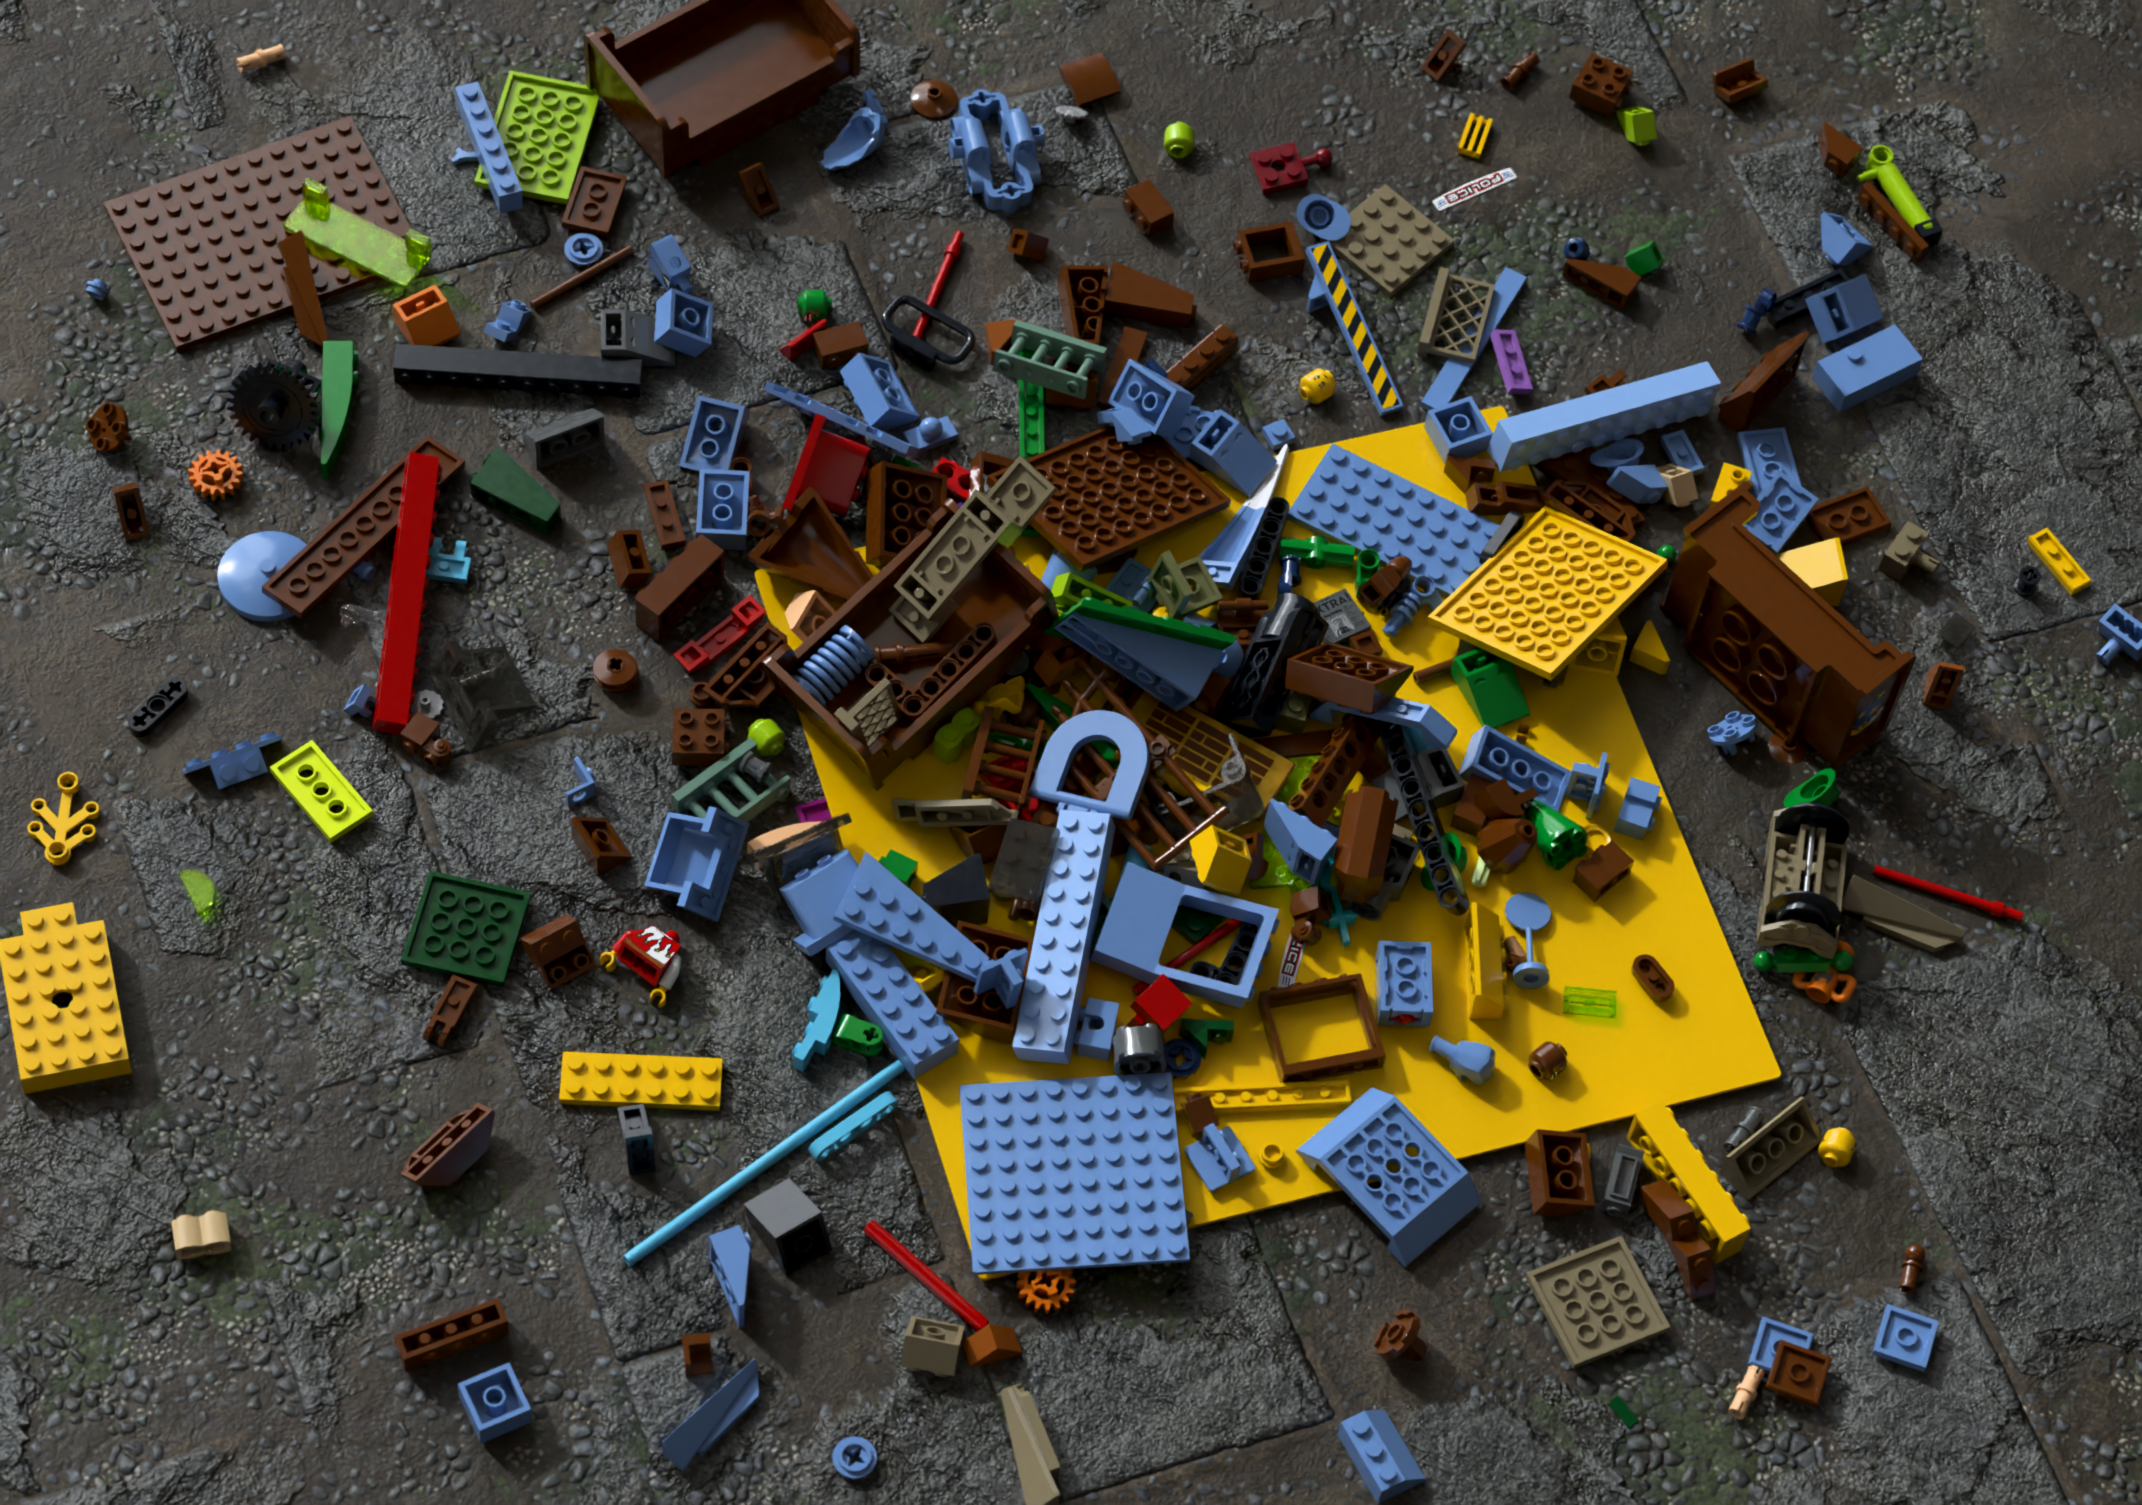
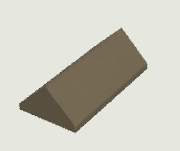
M1798 1098L1726 1156L1720 1173L1745 1199H1751L1822 1141L1823 1138L1805 1098Z

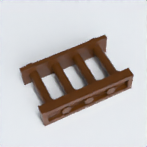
M985 705L961 799H972L973 795L978 796L980 794L1017 803L1018 817H1021L1022 809H1028L1031 794L1027 793L1038 746H1044L1047 731L1043 730L1045 720L1040 719L1037 731L998 722V719L993 718L995 708ZM999 732L1032 740L1034 744L1030 752L993 743L992 739H988L989 733ZM989 752L1027 761L1029 762L1027 771L1025 773L986 763L987 760L982 759L983 754L989 755ZM986 773L1022 782L1021 794L983 785L981 781L977 780L978 774L983 775Z

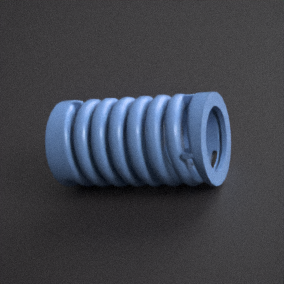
M844 625L839 629V634L833 635L831 641L824 643V648H819L817 654L810 656V661L803 663V668L801 667L796 670V675L790 676L825 707L826 701L823 696L829 701L834 698L832 692L838 694L841 691L839 685L841 687L848 685L845 677L850 681L855 678L854 673L860 674L862 672L861 667L866 668L868 662L875 660L876 656L855 631ZM843 647H845L849 651L852 657L845 651Z

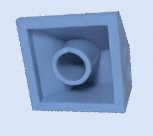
M1828 212L1821 214L1822 249L1827 253L1826 258L1834 265L1841 264L1847 266L1873 247L1841 215Z

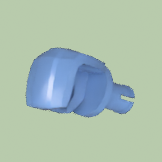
M1435 1035L1430 1044L1429 1051L1449 1059V1068L1462 1081L1467 1076L1474 1084L1482 1085L1493 1076L1496 1053L1491 1047L1478 1042L1464 1040L1455 1045Z

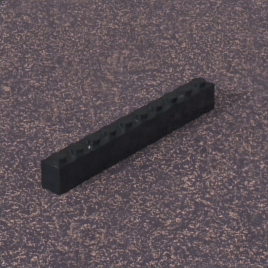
M396 344L393 365L395 382L404 384L419 383L430 386L450 385L452 387L466 386L478 389L497 388L501 390H524L527 392L543 391L554 394L573 393L575 395L589 394L601 397L640 398L642 382V360Z

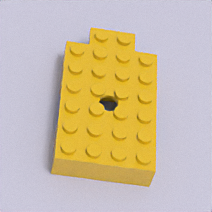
M73 902L20 912L24 935L0 939V961L24 1094L132 1073L104 920L77 925ZM60 992L70 993L73 996V1000L68 1007L58 1008L52 1003L56 994Z

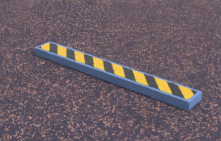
M1329 241L1307 247L1305 252L1379 415L1382 416L1402 410L1403 403Z

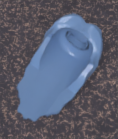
M868 107L860 108L854 112L849 123L837 136L836 141L824 150V160L821 162L826 171H835L839 168H848L870 155L881 144L885 136L882 117L878 113L872 112Z

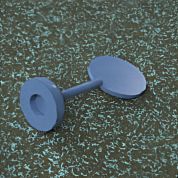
M1518 893L1506 902L1504 911L1506 919L1512 926L1526 931L1527 962L1521 963L1514 969L1513 981L1521 988L1536 989L1547 984L1549 981V970L1542 963L1534 962L1532 932L1543 929L1548 924L1551 912L1549 905L1541 897L1531 893Z

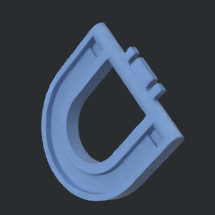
M1095 710L1078 714L1064 722L1050 737L1029 793L1032 798L1057 803V813L1060 810H1066V807H1068L1067 810L1107 813L1112 817L1130 821L1150 768L1148 744L1140 729L1130 719L1119 713ZM1096 740H1105L1115 744L1121 753L1120 765L1106 802L1061 791L1076 752L1083 745Z

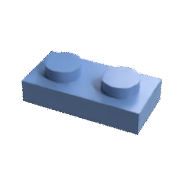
M1684 430L1661 437L1660 443L1672 464L1692 470L1693 476L1703 473L1704 466Z

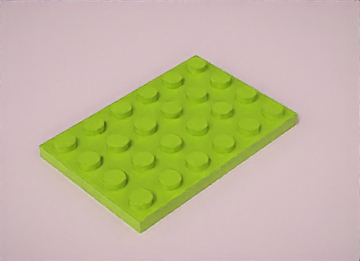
M509 71L494 122L522 189V196L568 204L601 99L594 88L590 90L583 84ZM479 165L474 181L475 187L490 190L481 165Z

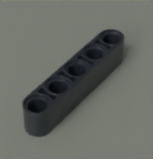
M1274 497L1267 504L1240 581L1238 598H1251V600H1260L1280 543V538L1287 523L1290 505L1282 497Z

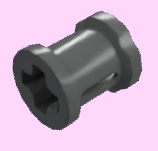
M750 751L742 759L739 771L742 773L747 772L757 778L758 783L762 784L770 775L773 764L761 761Z

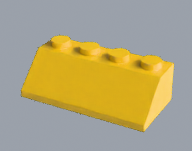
M1471 902L1465 924L1469 1019L1500 1020L1503 1010H1507L1508 996L1503 994V987H1506L1507 980L1506 971H1502V964L1505 963V948H1501L1500 941L1504 939V926L1499 925V915L1477 902Z

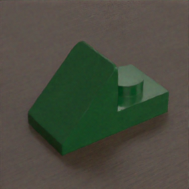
M1181 1019L1179 1036L1184 1040L1192 1042L1199 1049L1201 1057L1205 1059L1207 1041H1212L1216 1044L1232 1041L1234 1021Z

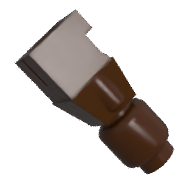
M1406 556L1395 557L1386 567L1379 569L1357 590L1373 608L1399 586V583L1411 573L1412 561Z

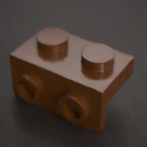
M1752 58L1713 73L1714 93L1728 103H1736L1742 98L1758 94L1760 91L1769 88L1768 79L1755 71Z

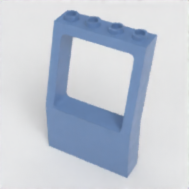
M1127 862L1090 960L1149 984H1152L1164 974L1182 993L1242 1008L1246 1000L1251 1001L1254 996L1256 986L1252 984L1255 978L1259 979L1264 968V964L1260 962L1262 956L1267 957L1272 942L1268 941L1270 934L1274 935L1278 928L1280 920L1276 919L1279 909L1188 886ZM1179 905L1255 924L1258 927L1239 985H1232L1159 964L1160 954Z

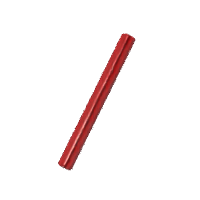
M872 1220L865 1226L864 1232L977 1332L989 1324V1320L876 1221Z

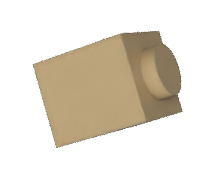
M1671 463L1657 468L1668 486L1662 494L1665 502L1676 507H1685L1690 504V501L1698 499L1692 470Z

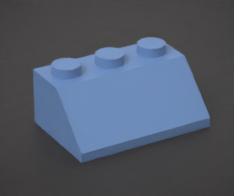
M858 353L840 370L844 378V384L855 398L854 403L861 409L867 425L887 431L915 421L920 417L890 361Z
M1385 1410L1363 1411L1340 1423L1337 1435L1377 1504L1426 1480Z

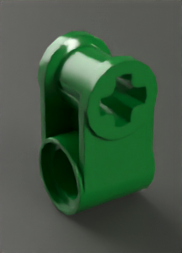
M1366 549L1358 555L1355 568V597L1360 598L1361 594L1357 589L1380 569V556L1374 550Z
M849 1014L841 1015L831 1037V1041L834 1044L871 1057L877 1056L883 1050V1033L878 1025L860 1020Z

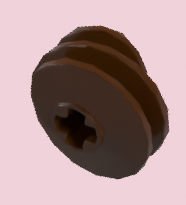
M610 649L600 653L594 660L593 677L602 689L614 692H628L638 683V664L628 652Z

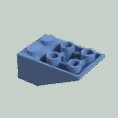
M1866 274L1805 299L1822 343L1842 337L1883 318Z
M1221 409L1218 410L1191 443L1189 454L1191 459L1248 497H1250L1277 463V460L1238 420Z
M1272 798L1269 802L1263 827L1291 872L1314 886L1331 863L1337 838L1328 830L1321 829L1313 824L1307 817L1300 816L1292 811L1285 803L1278 802Z

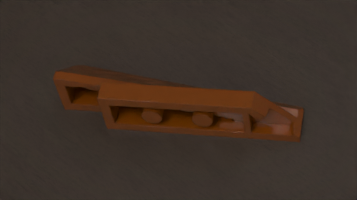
M299 230L280 241L278 249L286 264V267H283V273L299 335L304 340H310L321 346L323 350V341L329 340L303 231Z

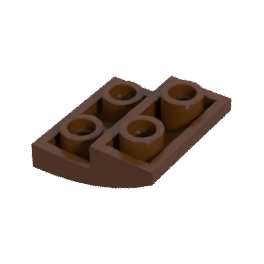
M1101 52L1058 67L1066 89L1070 88L1077 107L1116 95L1122 91L1115 74Z

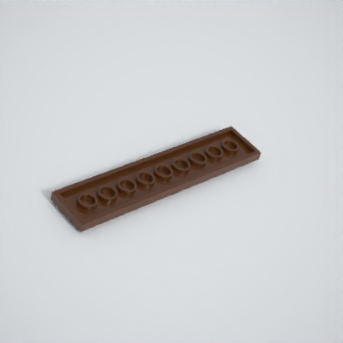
M428 435L410 450L411 452L440 457L438 467H442L440 482L436 483V489L443 488L465 467L464 459ZM410 451L262 586V593L301 619L397 530L404 467Z

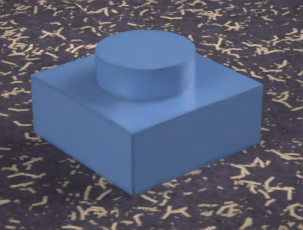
M1284 419L1262 427L1261 433L1273 451L1295 441V436Z

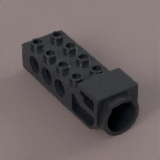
M1283 593L1278 596L1273 610L1267 611L1262 615L1217 721L1248 738L1271 735L1290 689L1285 688L1287 659L1320 645L1329 627V624L1320 616L1321 614L1314 603L1297 594Z

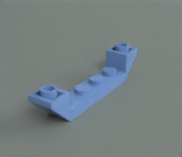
M1393 697L1384 708L1376 711L1374 714H1362L1359 712V709L1352 707L1342 708L1337 705L1338 703L1331 701H1318L1309 714L1310 719L1333 723L1341 711L1421 729L1424 745L1446 750L1457 734V729L1431 705Z

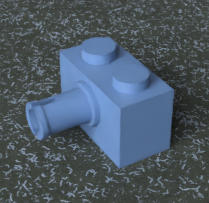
M2114 604L2099 620L2098 632L2109 641L2097 652L2096 657L2100 662L2104 659L2103 664L2108 665L2121 650L2138 661L2142 657V623L2117 604Z

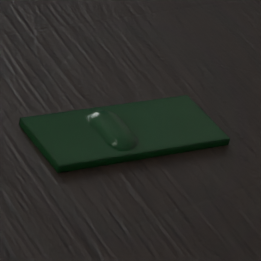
M1619 1396L1608 1402L1628 1428L1639 1421Z

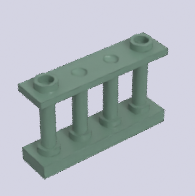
M1016 320L1012 330V347L1008 352L999 349L995 351L993 371L1084 400L1088 382L1086 376L1090 369L1098 372L1103 371L1107 348ZM1022 348L1035 351L1031 359L1018 356ZM1045 355L1058 359L1054 366L1040 362ZM1068 362L1081 366L1076 374L1063 370Z
M750 737L673 793L672 808L678 814L685 809H690L697 817L705 819L707 812L697 803V800L704 795H710L727 813L745 822H749L777 800L781 801L787 797L790 792L791 778L786 775L777 781L770 774L764 781L770 788L758 796L737 774L739 765L748 752H753L755 757H757V743ZM723 781H730L750 802L738 810L719 791L717 786Z

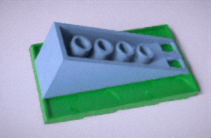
M1090 597L1082 598L1078 604L1071 606L1070 610L1062 613L1058 619L1053 620L1043 632L1046 635L1075 642L1176 712L1198 697L1223 650L1231 646L1237 636L1202 624L1198 627L1171 617H1158L1126 605L1121 608Z

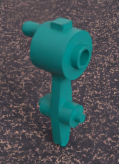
M1331 860L1328 868L1314 885H1318L1331 895L1332 918L1322 921V925H1327L1328 929L1337 928L1342 946H1350L1347 926L1354 925L1358 915L1353 913L1352 909H1342L1338 891L1329 883L1334 861Z

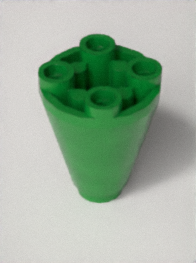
M1540 801L1531 802L1532 806L1525 809L1526 820L1531 821L1537 828L1536 845L1548 866H1551L1556 871L1561 870L1567 863L1576 857H1582L1587 852L1588 834L1582 826Z

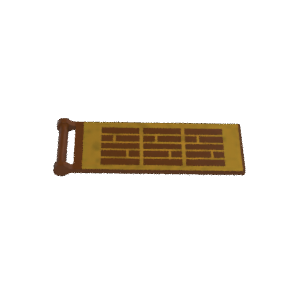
M1121 675V680L1113 691L1121 698L1129 685L1136 687L1125 705L1154 738L1162 734L1177 751L1172 759L1184 772L1194 776L1195 780L1207 787L1209 785L1213 786L1214 790L1211 796L1247 816L1261 821L1268 810L1270 800L1277 797L1295 769L1296 764L1189 705H1186L1177 712ZM1107 699L1101 710L1112 711L1114 706Z

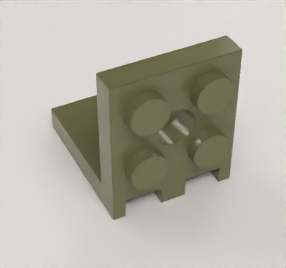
M1170 550L1164 552L1158 558L1146 580L1148 584L1153 583L1158 592L1156 595L1157 601L1160 605L1165 604L1170 613L1168 617L1174 619L1185 617L1215 605L1223 599L1200 556L1177 564ZM1188 583H1190V584H1192V585L1194 586V588H1195V591H1194V592L1192 591V589H1191V587L1189 586Z

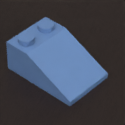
M1129 359L1108 403L1115 408L1131 407L1151 432L1174 439L1195 395L1169 379Z
M698 395L679 466L699 472L700 469L730 470V463L735 459L743 439L750 410L742 405Z
M700 469L696 539L702 534L721 549L746 550L750 471Z
M740 1225L709 1236V1259L739 1328L744 1326L749 1262L753 1259L750 1250L753 1248L751 1238L748 1233H743Z

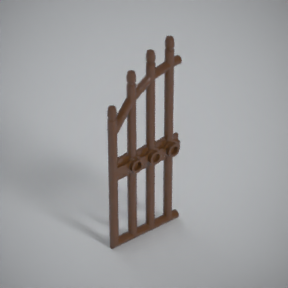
M1080 657L1077 660V664L1091 680L1090 684L1081 693L1068 678L1061 682L1067 692L1069 691L1070 696L1076 701L1071 718L1083 712L1096 710L1089 700L1099 689L1121 715L1130 719L1140 729L1150 752V768L1145 782L1189 832L1176 842L1139 799L1135 810L1168 847L1167 851L1156 858L1123 819L1112 817L1115 827L1156 873L1190 845L1191 839L1211 825L1217 824L1230 812L1224 805L1218 810L1212 805L1172 759L1177 751L1162 734L1154 738L1105 682L1110 677L1108 671L1104 668L1098 673L1085 658ZM1058 705L1051 707L1053 715L1058 718L1061 724L1070 719ZM1089 742L1083 745L1082 749L1106 775V778L1094 786L1076 765L1077 752L1073 757L1068 772L1092 799L1106 802L1118 768L1114 770L1092 743ZM1113 744L1115 748L1120 752V749L1115 744ZM1164 764L1209 816L1198 826L1151 774Z

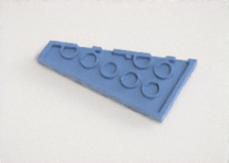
M768 381L766 383L764 391L780 397L781 403L801 410L800 412L811 417H815L816 413L829 419L828 425L842 430L845 427L852 430V435L863 436L864 439L869 437L873 439L871 443L885 449L886 446L893 448L892 453L904 459L907 455L916 457L919 448L801 393Z
M865 852L833 920L976 983L979 969L982 964L989 961V957L869 853Z

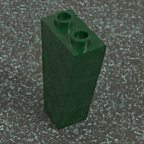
M498 447L492 454L486 456L482 468L479 472H475L470 479L471 497L546 535L551 532L561 518L560 503Z

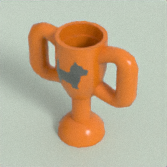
M1838 940L1836 952L1844 950L1853 956L1854 949L1848 943ZM1829 966V972H1815L1809 982H1802L1807 972H1795L1792 977V983L1797 988L1805 990L1808 997L1818 1003H1827L1830 999L1837 1003H1846L1850 1000L1857 986V981L1853 976L1838 973L1834 966ZM1837 982H1847L1840 995L1835 993Z

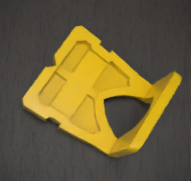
M1022 676L1010 679L1005 684L995 685L988 690L990 703L986 704V706L995 708L993 718L998 719L997 721L1000 720L1004 709L1012 714L1021 712L1025 694L1023 692L1025 689V679ZM985 705L978 708V712L982 715Z

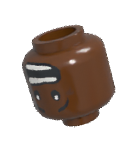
M1024 696L1021 712L1012 714L1004 709L1006 722L1010 725L1022 728L1030 727L1037 730L1039 720H1043L1040 705Z
M1546 1041L1529 1055V1070L1540 1080H1552L1567 1067V1051L1561 1044Z

